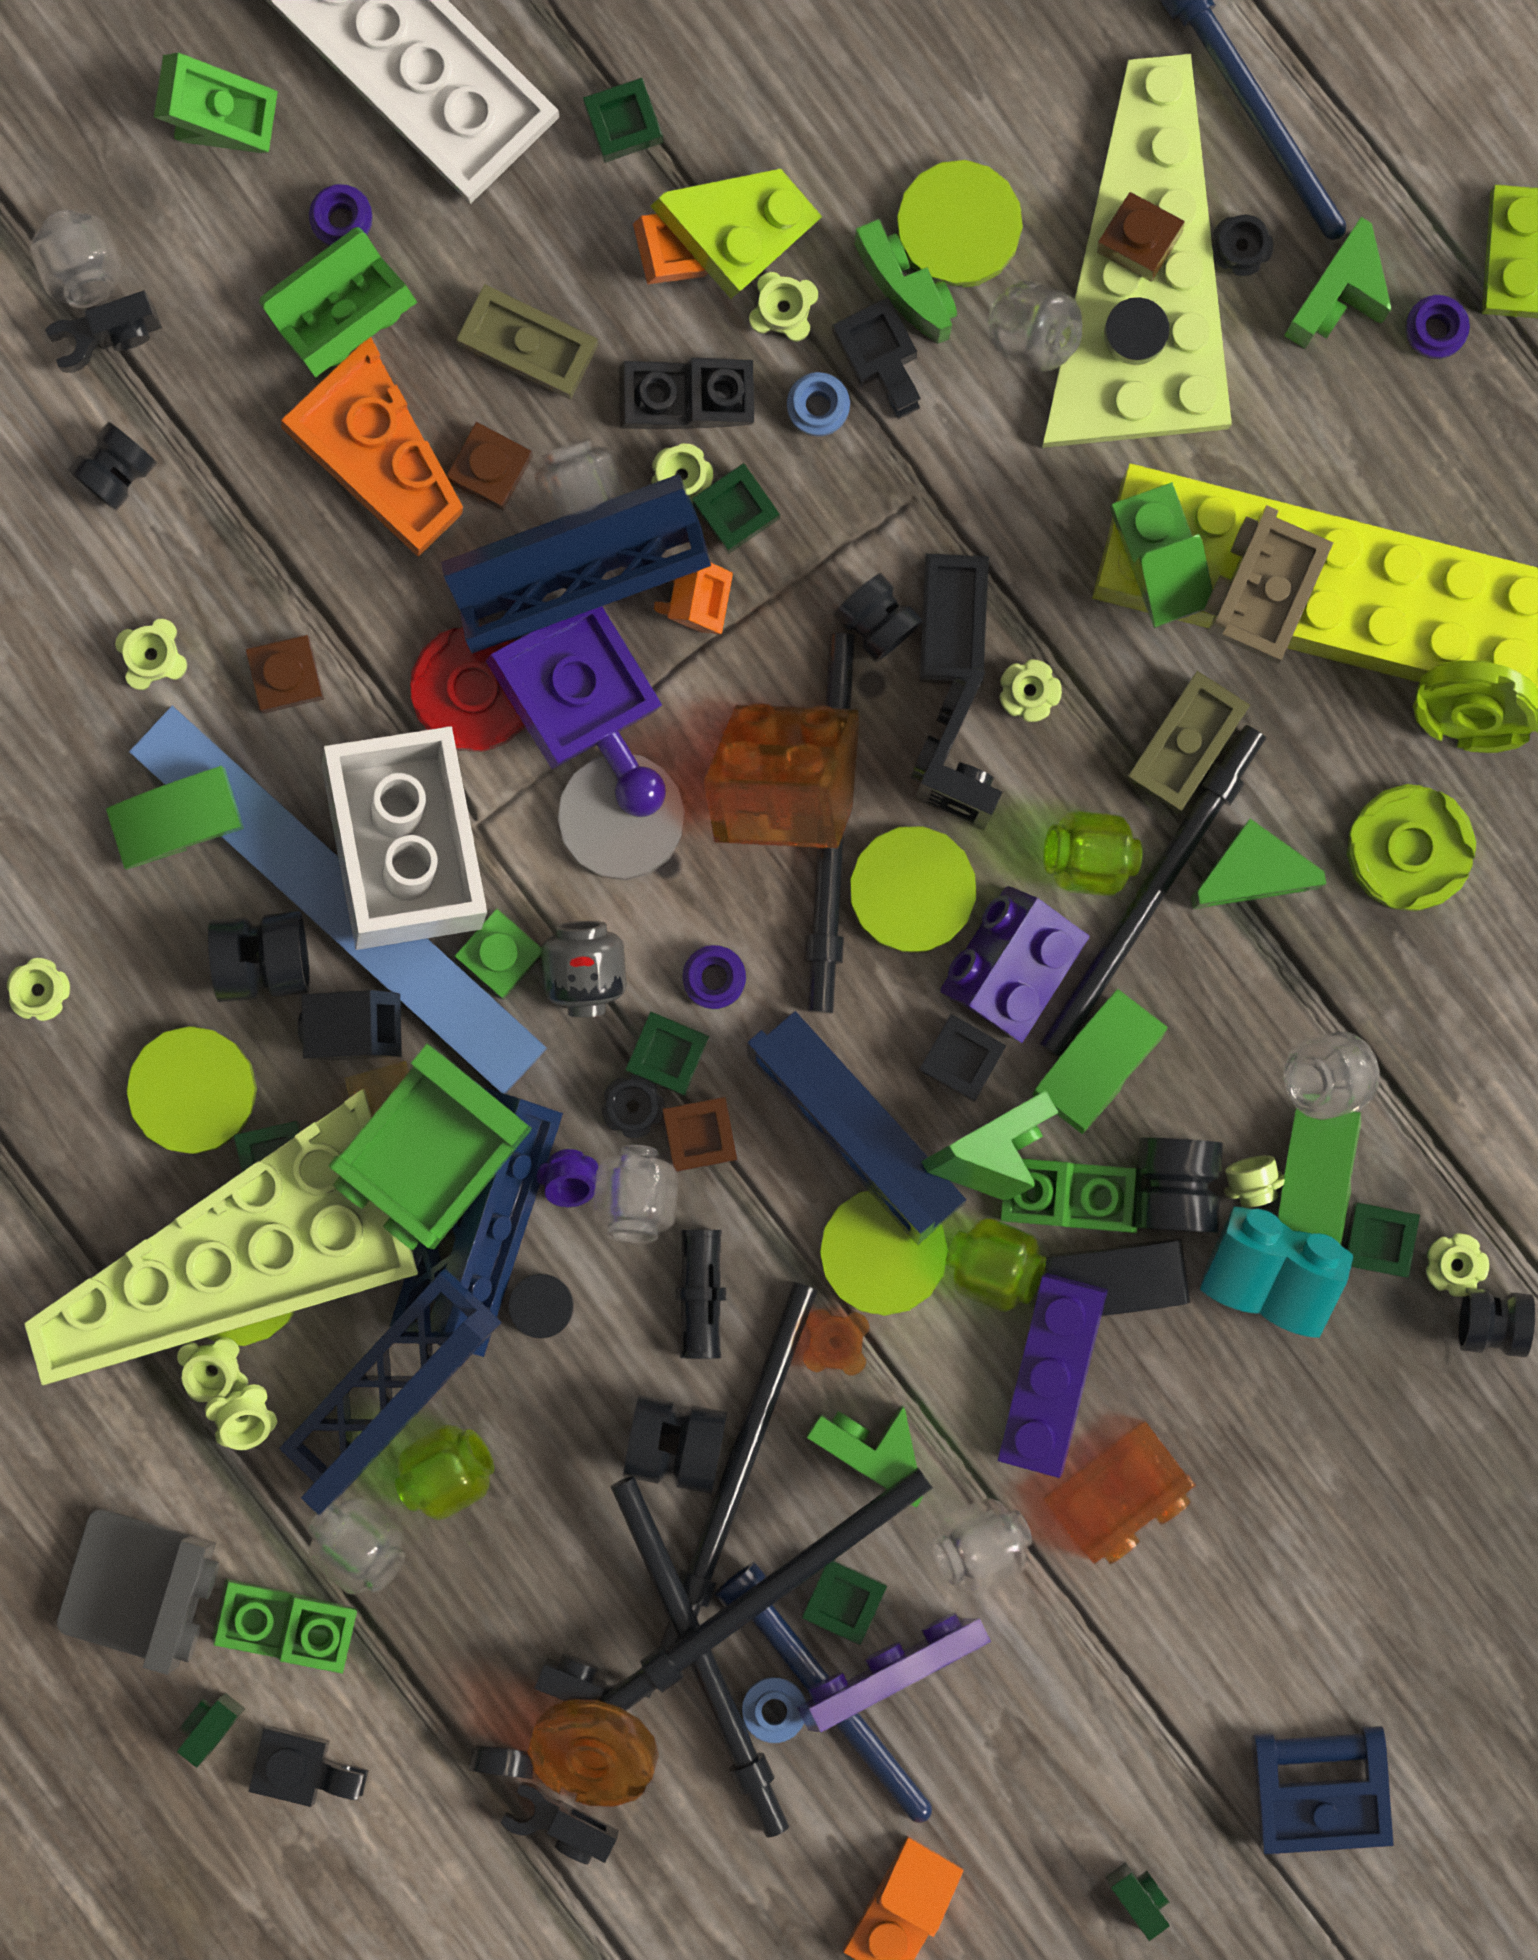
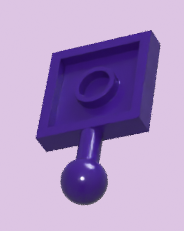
M602 606L533 631L488 657L486 663L552 770L597 745L618 779L615 787V797L621 809L635 817L650 816L660 809L666 796V787L662 777L651 768L639 766L619 732L656 712L662 706V703Z

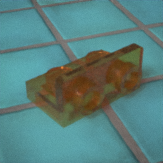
M1142 1420L1042 1497V1499L1093 1564L1103 1557L1109 1564H1112L1138 1545L1140 1540L1135 1535V1532L1152 1519L1156 1518L1159 1524L1162 1525L1183 1511L1191 1503L1186 1493L1194 1488L1196 1484L1182 1470L1146 1421Z

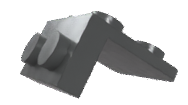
M106 1509L92 1512L86 1523L57 1618L58 1629L65 1635L145 1658L142 1668L166 1675L170 1674L179 1667L180 1661L189 1663L195 1650L201 1625L193 1623V1618L199 1599H209L219 1570L220 1562L211 1560L216 1542Z

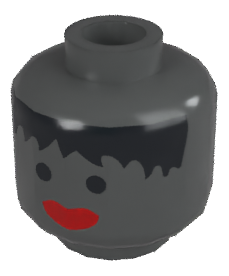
M575 921L557 925L555 927L556 935L549 937L541 947L545 996L555 1004L567 1006L568 1015L571 1017H594L605 1014L606 1003L619 999L627 987L623 940L617 934L607 931V924L601 921Z

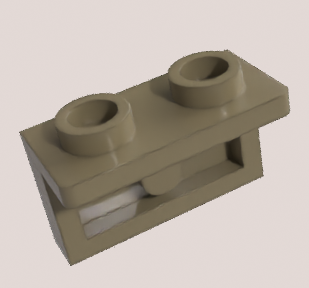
M1266 505L1257 521L1250 517H1245L1230 550L1231 553L1241 558L1231 579L1222 575L1219 576L1204 611L1215 615L1207 633L1279 664L1290 643L1333 542L1277 518L1279 510Z

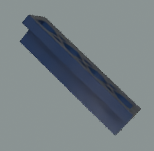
M677 474L441 562L445 581L460 610L465 641L473 654L710 567L711 563L699 519L681 476ZM690 542L691 549L667 558L661 557L666 550ZM619 567H626L621 575L607 580L601 579L608 571ZM562 588L567 589L561 597L547 602L542 601L548 593ZM502 610L507 611L501 619L479 626L478 619Z
M796 1011L789 1015L768 1035L761 1030L747 1042L748 1058L917 1245L966 1203L967 1199L949 1180L927 1173L921 1161L928 1158V1156Z
M484 1088L533 1129L452 1227L455 1242L451 1254L441 1260L438 1250L440 1243L435 1249L427 1248L421 1242L416 1246L413 1258L418 1275L404 1279L389 1325L390 1327L444 1269L448 1270L497 1317L540 1186L537 1181V1171L541 1164L548 1162L563 1113ZM442 1292L435 1299L430 1316L431 1332H454L468 1317ZM414 1321L405 1332H418V1322ZM491 1335L473 1353L474 1355L484 1357Z
M444 1269L279 1448L314 1482L301 1499L319 1516L350 1487L502 1323L448 1270ZM441 1292L468 1317L454 1332H431L430 1304ZM417 1319L418 1332H405ZM394 1343L419 1344L421 1368L414 1376H391L389 1349ZM432 1344H442L433 1354ZM377 1363L378 1375H366ZM354 1387L379 1388L380 1412L374 1419H351L349 1392ZM392 1388H402L394 1397L392 1396ZM337 1406L338 1419L326 1418ZM313 1431H339L340 1456L329 1468L303 1444ZM352 1431H362L353 1441Z

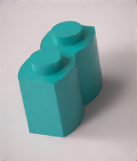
M1233 1207L1207 1261L1200 1290L1210 1298L1230 1308L1248 1313H1260L1268 1321L1282 1329L1302 1336L1320 1338L1348 1282L1353 1254L1328 1235L1293 1231L1283 1224L1278 1217L1266 1210Z

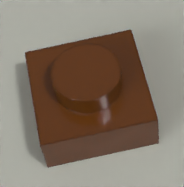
M1129 192L1098 241L1097 253L1152 282L1183 233L1185 221Z
M476 422L448 472L447 478L450 483L504 511L528 467L533 453L526 447Z
M308 635L246 649L259 709L263 714L324 700L311 639Z
M726 1097L663 1109L674 1172L738 1160Z

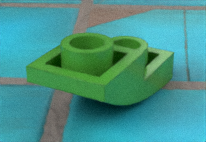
M879 219L856 228L854 245L866 269L885 297H889L896 310L922 334L937 344L949 340L952 328L950 319L957 317V310L946 283L941 281L935 284L928 267L903 276L902 271L910 268L903 245L896 233L886 236Z
M223 766L160 786L106 808L122 863L126 870L187 851L186 847L244 829L227 772Z
M1117 989L1060 1056L1036 1087L1032 1096L1035 1097L1047 1091L1059 1112L1057 1115L1083 1134L1121 1091L1126 1079L1162 1040L1168 1027Z
M1297 1103L1278 1215L1279 1220L1293 1231L1325 1234L1334 1238L1341 1245L1351 1194L1350 1180L1361 1128V1112Z
M1022 1159L1035 1185L1033 1188L1010 1200H1002L1001 1221L1137 1233L1138 1228H1134L1136 1192L1141 1190L1142 1175L1140 1174V1169Z
M226 1579L211 1642L214 1646L276 1657L280 1662L343 1674L357 1609L292 1592Z

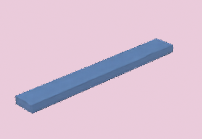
M173 705L129 751L165 785L223 766L226 769L244 829L221 837L391 992L400 993V1000L501 1093L506 1094L548 1049L429 939L355 950L338 856Z

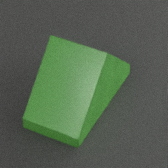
M1250 818L1241 826L1191 896L1192 908L1200 909L1318 890L1326 885V878L1322 869Z

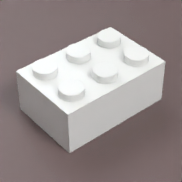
M452 726L324 746L321 767L355 950L481 930L487 914V908Z

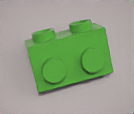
M359 227L353 228L259 299V304L281 336L315 378L329 367L344 361L352 350L379 330L393 325L402 313L417 303L406 284L382 259L368 236Z

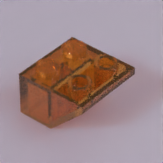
M765 703L735 705L703 781L714 842L838 849L853 809L859 732L858 710L833 709L828 706H814L810 708L771 706Z

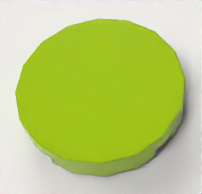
M968 160L941 162L920 173L904 192L897 216L898 237L903 245L910 266L916 271L928 267L934 283L944 281L948 285L962 286V288L979 286L999 275L1015 256L1023 228L1020 202L1009 182L989 166Z
M1459 660L1437 665L1422 675L1416 688L1413 710L1417 723L1431 737L1442 741L1443 734L1450 738L1458 739L1457 748L1465 751L1498 753L1517 749L1529 742L1530 733L1538 732V688L1528 677L1510 667L1487 661Z
M1405 784L1381 792L1360 809L1349 830L1347 857L1354 879L1370 898L1390 909L1417 912L1444 903L1463 887L1475 858L1476 838L1469 817L1452 797L1441 791L1437 792L1421 785Z
M924 826L898 827L876 837L859 855L850 878L851 907L861 928L879 945L900 952H929L950 942L967 924L976 901L975 873L965 851L946 834Z
M191 1026L166 1031L144 1046L131 1067L127 1087L132 1117L146 1137L167 1150L189 1154H199L220 1149L233 1140L234 1135L240 1134L252 1113L257 1093L252 1064L240 1047L214 1030Z
M869 1191L859 1192L837 1207L824 1227L820 1248L825 1278L838 1297L859 1311L883 1316L910 1311L929 1298L944 1276L948 1254L942 1224L917 1245Z

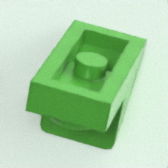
M179 52L163 55L154 118L176 125L174 138L184 143L266 153L269 152L278 91Z
M1360 217L1284 334L1285 337L1304 349L1315 333L1327 339L1347 308L1346 305L1338 301V298L1378 323H1382L1391 311L1390 299L1371 222L1363 217Z
M1173 482L1111 504L1110 511L1153 627L1157 628L1204 611L1213 589L1203 541L1200 534L1192 536Z
M1044 1091L921 1162L927 1173L998 1199L1010 1200L1033 1188L1035 1185L1032 1176L1017 1151L1043 1137L1037 1125L1059 1112L1047 1091Z
M900 1405L874 1448L864 1442L870 1431L840 1411H837L832 1421L819 1413L806 1434L809 1440L886 1489L917 1468L907 1416L903 1405ZM923 1496L911 1505L917 1508Z

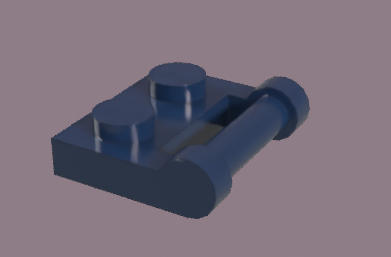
M1382 1726L1362 1727L1361 1734L1276 1740L1273 1733L1253 1734L1252 1750L1256 1772L1261 1851L1264 1855L1394 1846L1387 1748ZM1364 1760L1366 1777L1364 1779L1279 1784L1278 1765Z

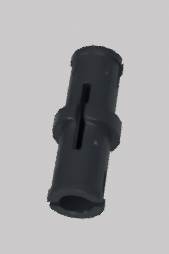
M681 1230V1287H676V1300H681L682 1316L680 1358H721L720 1301L726 1300V1287H721L720 1271L722 1230Z

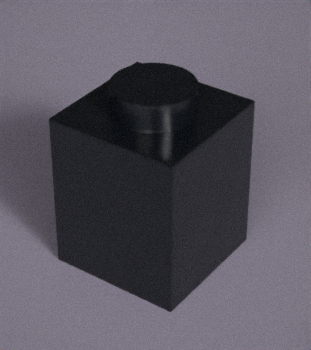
M364 990L302 994V1011L298 1018L297 1030L299 1039L303 1044V1059L353 1060L402 1057L400 993Z

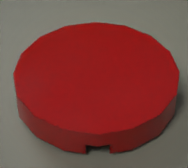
M463 627L453 628L436 636L421 650L411 671V700L420 723L427 730L452 726L455 746L458 751L484 752L507 744L525 728V725L489 668L486 660L492 653L515 640L511 639L472 654L465 641Z

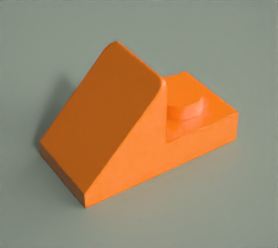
M907 1836L844 1945L843 1953L855 1960H915L928 1935L934 1937L937 1933L964 1869Z

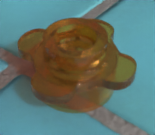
M825 1309L813 1311L806 1321V1325L811 1331L810 1347L803 1354V1361L806 1367L813 1372H821L825 1368L842 1369L849 1376L859 1374L866 1365V1358L861 1353L863 1336L869 1331V1322L866 1317L858 1312L842 1317L832 1316ZM839 1336L842 1339V1346L835 1349L831 1347L830 1339L832 1337Z

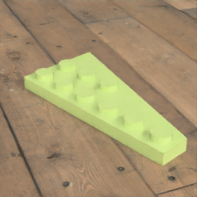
M1191 54L1128 60L1042 448L1227 430L1232 425ZM1129 192L1185 221L1183 233L1152 282L1097 253L1098 241ZM1133 297H1142L1154 301L1163 309L1169 321V336L1162 352L1152 361L1141 365L1126 364L1116 359L1108 350L1104 339L1105 324L1112 309L1121 301Z
M361 1089L319 1121L312 1123L283 1146L247 1168L175 1218L169 1225L126 1252L120 1259L94 1277L87 1279L25 1322L41 1384L47 1385L418 1275L411 1249L383 1227L390 1217L371 1201L368 1202L364 1209L359 1208L333 1186L339 1175L328 1167L329 1163L335 1156H340L373 1117L365 1090Z

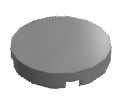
M633 755L639 766L655 770L662 777L666 787L664 803L657 812L650 816L635 817L621 809L615 797V787L618 779L604 756L592 759L575 772L561 794L558 822L564 844L582 867L601 877L627 881L650 875L671 858L682 838L685 811L679 788L664 768L641 755Z

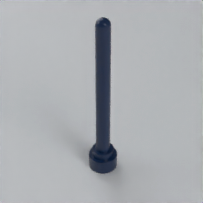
M1160 0L1172 20L1179 18L1184 27L1192 26L1323 235L1330 240L1341 238L1347 228L1344 218L1212 12V9L1216 6L1214 1Z
M753 1561L729 1578L714 1594L723 1606L726 1607L766 1578V1575ZM773 1605L752 1619L807 1690L830 1677ZM857 1713L836 1724V1727L906 1815L916 1823L927 1821L932 1814L930 1802L861 1715Z

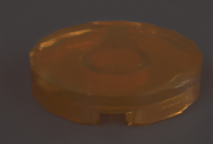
M568 1700L550 1706L537 1718L527 1751L531 1758L534 1772L548 1788L560 1794L563 1787L567 1791L577 1794L576 1802L588 1806L614 1807L635 1801L645 1793L647 1784L652 1781L659 1758L655 1737L641 1720L620 1707L597 1700Z

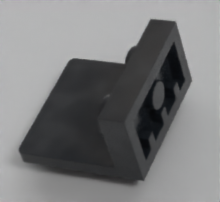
M973 667L967 681L958 677L954 678L936 720L947 727L941 740L928 735L910 779L921 783L915 799L984 830L1002 795V791L991 787L994 777L962 762L958 763L956 770L944 765L985 675V671Z

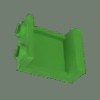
M426 1044L410 1063L414 1067L340 1156H335L328 1165L339 1175L333 1186L359 1208L364 1209L368 1202L371 1201L385 1212L390 1218L383 1227L411 1250H414L420 1242L427 1248L435 1249L533 1129L436 1049Z

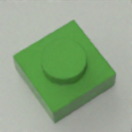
M496 909L483 923L482 929L474 933L455 957L502 999H505L541 958V947L502 912Z

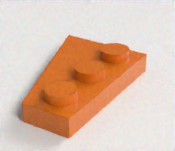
M370 337L360 344L281 420V428L419 557L462 515L463 506L428 441H425L407 409L408 404L397 384L394 385L380 359L381 354Z

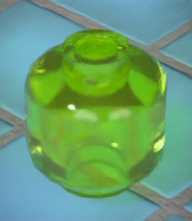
M1073 810L1063 816L1059 824H1052L1047 831L1043 848L1044 869L1047 874L1053 875L1057 886L1067 892L1114 896L1124 888L1129 876H1136L1141 867V841L1133 838L1129 823L1124 817L1119 815Z
M985 1218L979 1220L970 1229L969 1233L962 1230L957 1232L947 1253L946 1266L954 1269L953 1284L958 1294L998 1311L1006 1312L1014 1309L1020 1302L1029 1304L1033 1299L1044 1274L1046 1257L1039 1254V1244L1031 1233L993 1218Z
M442 1425L410 1443L402 1450L398 1458L400 1476L395 1479V1486L400 1499L411 1511L420 1510L434 1520H445L486 1496L490 1488V1475L495 1471L494 1461L487 1445L475 1431L471 1429L464 1431L456 1425Z

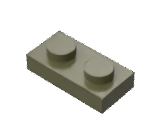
M486 284L483 285L456 339L458 346L570 400L599 345L597 338Z
M1196 671L1126 780L1177 813H1180L1250 707V704L1201 672Z

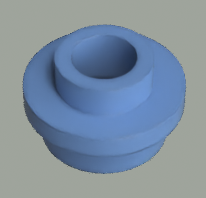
M815 372L804 375L793 384L788 393V416L793 425L807 435L820 437L832 434L845 423L849 414L850 399L847 389L840 380L830 374ZM822 396L829 401L830 409L822 416H815L807 410V401L811 397Z
M780 1677L764 1678L756 1682L744 1697L742 1705L744 1723L756 1738L764 1742L780 1743L794 1737L804 1725L797 1707L806 1703L800 1689L787 1679ZM778 1699L786 1705L787 1713L781 1721L770 1722L762 1715V1707L768 1700Z

